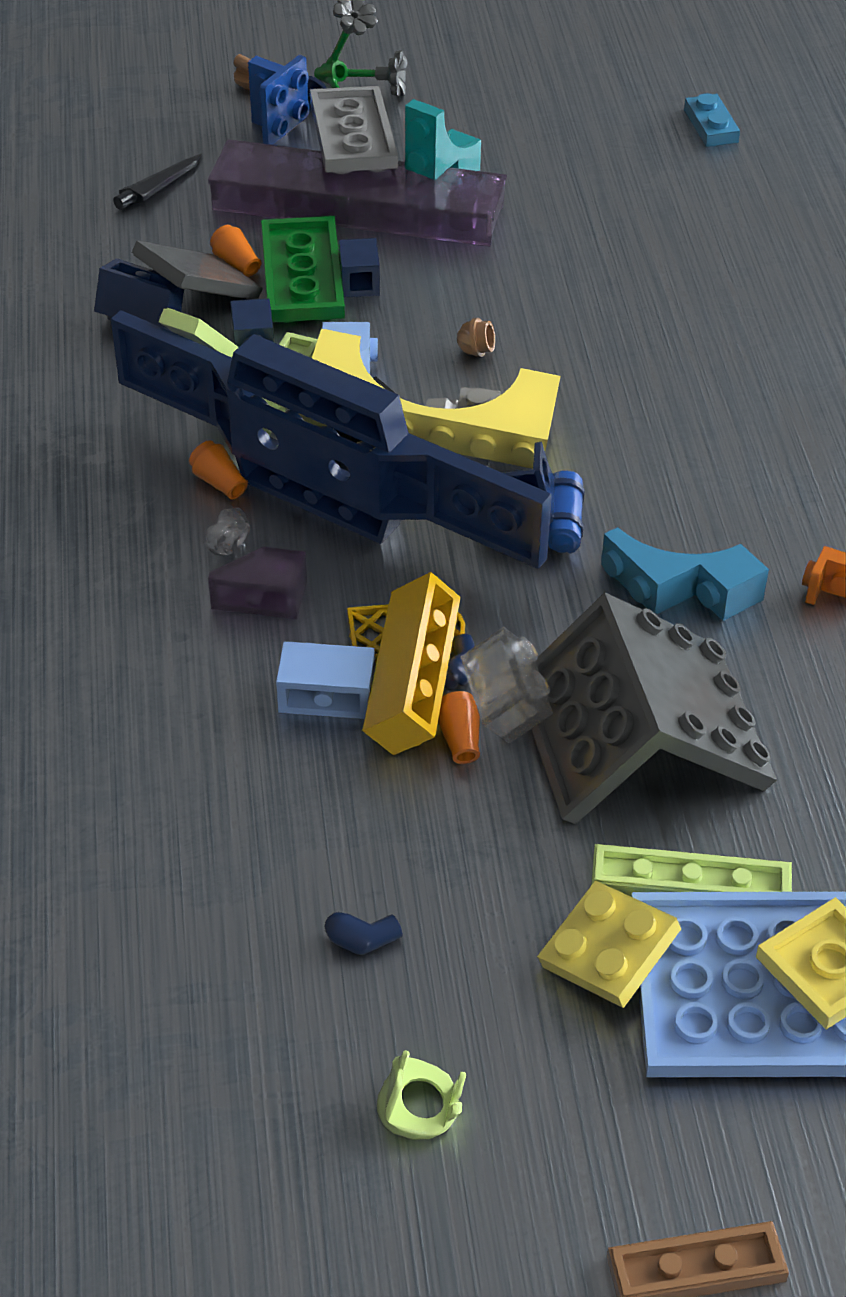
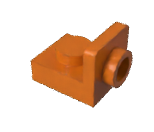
M824 546L817 562L809 560L802 579V585L808 587L805 603L814 605L821 590L846 598V552Z

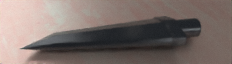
M202 153L184 159L135 184L120 189L119 195L113 198L114 205L117 209L122 210L131 204L146 201L150 196L197 166Z

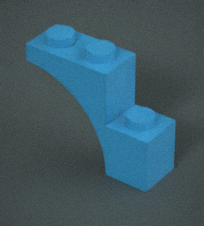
M619 527L604 533L601 565L609 576L615 577L629 591L636 602L642 603L656 615L696 595L706 608H710L724 621L764 600L769 569L742 544L712 553L685 554L664 551L643 544L627 535Z

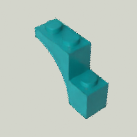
M412 99L405 105V169L458 190L480 171L481 139L454 129H450L447 132L444 110Z

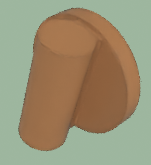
M238 54L233 62L236 67L234 81L244 89L250 90L248 61L251 59Z

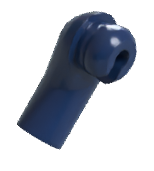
M460 634L453 638L452 648L455 656L449 660L444 688L448 690L455 689L459 684L464 686L480 674L481 662L474 640L469 634Z
M335 912L326 919L324 925L325 932L330 941L358 955L367 954L403 936L401 926L392 914L369 924L351 914Z

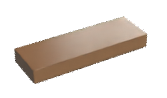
M773 1221L608 1247L607 1261L617 1297H699L787 1282L789 1275Z

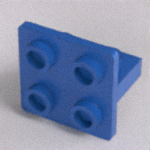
M298 55L285 66L259 56H255L248 61L251 121L262 126L263 144L271 147L308 117L310 110L307 84L309 75L307 72V58L305 56Z

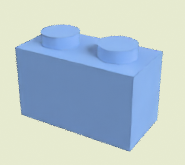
M284 641L276 680L278 713L365 719L375 672V648Z

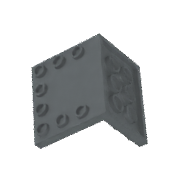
M604 592L515 679L563 820L577 824L659 749L762 791H765L777 781L769 762L771 755L757 735L754 728L756 721L743 703L739 694L741 687L734 676L731 675L725 662L726 653L717 641L712 638H702L690 632L680 623L674 625L659 618L650 609L645 608L642 610Z

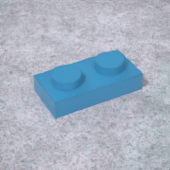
M704 93L696 97L685 98L684 111L706 147L739 143L740 129L718 94Z

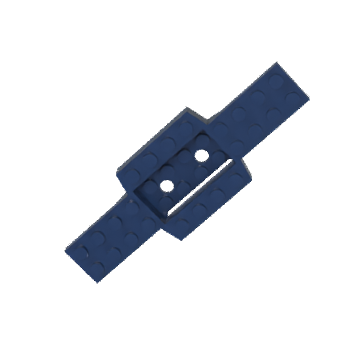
M122 310L111 318L119 384L216 426L231 453L235 455L239 471L247 480L248 485L379 544H382L400 525L401 520H428L534 568L539 569L547 560L552 494L408 433L398 394L255 334L233 352V356L230 357ZM264 399H267L290 410H287L286 412L278 410L274 407L269 406ZM299 414L327 426H322L321 428L304 421ZM263 428L270 430L276 436L277 440L270 437L268 433L263 430ZM336 430L341 431L354 438H357L361 441L355 443L348 439H345L341 437ZM333 460L342 462L349 471L340 468Z

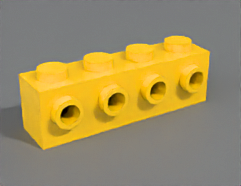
M432 572L391 591L362 731L392 755L419 746L423 742L435 738L461 597Z

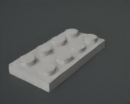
M379 86L310 89V104L326 173L347 174L351 171L370 170L372 172H383L387 169H398V153Z

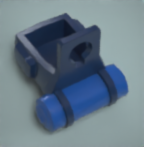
M535 442L533 470L523 471V469L501 473L552 494L548 546L559 553H574L580 547L581 538L583 537L582 503L584 502L585 493L583 479L573 471L552 473L542 442Z

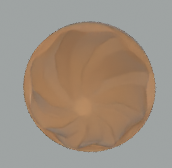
M473 318L471 321L462 324L461 329L457 333V343L466 354L483 357L486 352H493L495 348V332L491 321Z

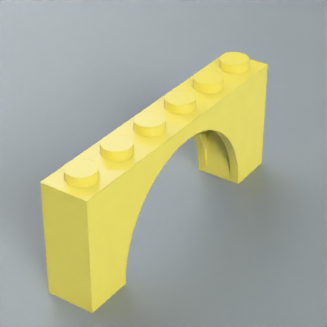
M321 328L312 359L382 387L371 377L363 365L360 356L361 336ZM520 368L515 382L503 394L489 402L466 408H433L400 398L408 433L457 454L533 469L535 442H542L544 451H546L561 376ZM299 414L308 423L321 427L327 426Z

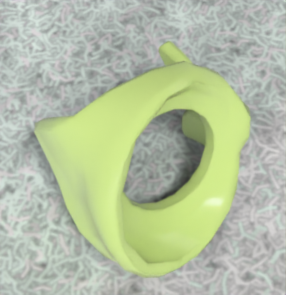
M404 1050L401 1056L395 1057L392 1061L391 1072L378 1094L377 1113L383 1125L393 1134L412 1140L431 1139L447 1131L454 1120L461 1114L462 1103L458 1099L462 1094L466 1073L460 1072L454 1085L449 1074L437 1066L409 1057V1051ZM414 1081H424L433 1085L440 1092L443 1099L441 1112L430 1118H421L411 1114L405 1108L402 1101L403 1088Z

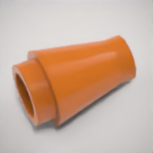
M228 224L223 225L211 236L210 246L214 255L247 277L259 271L262 262L254 253L240 228Z
M208 440L193 450L189 458V464L192 466V473L223 492L231 500L238 498L245 492L248 482L241 475L222 444H215L213 441Z
M465 691L451 692L442 696L438 724L450 748L453 761L458 764L476 761L480 757V704L474 700L471 693Z

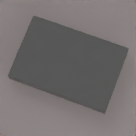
M136 240L131 252L134 254L133 256L181 289L249 300L259 299L263 287L214 254Z

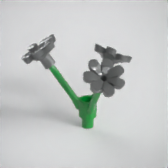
M338 0L334 5L333 15L341 18L340 26L343 31L326 63L315 69V78L324 81L331 88H340L338 82L344 81L346 77H375L376 80L389 81L392 95H405L406 85L404 82H406V71L403 69L407 67L408 62L405 55H403V50L395 51L394 57L389 58L388 67L377 66L375 70L347 69L345 63L339 61V55L349 35L353 32L356 35H363L366 28H373L376 25L378 19L373 16L376 12L374 5H363L364 0Z

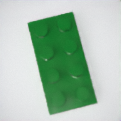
M335 216L261 220L267 299H270L272 322L328 321L345 318Z

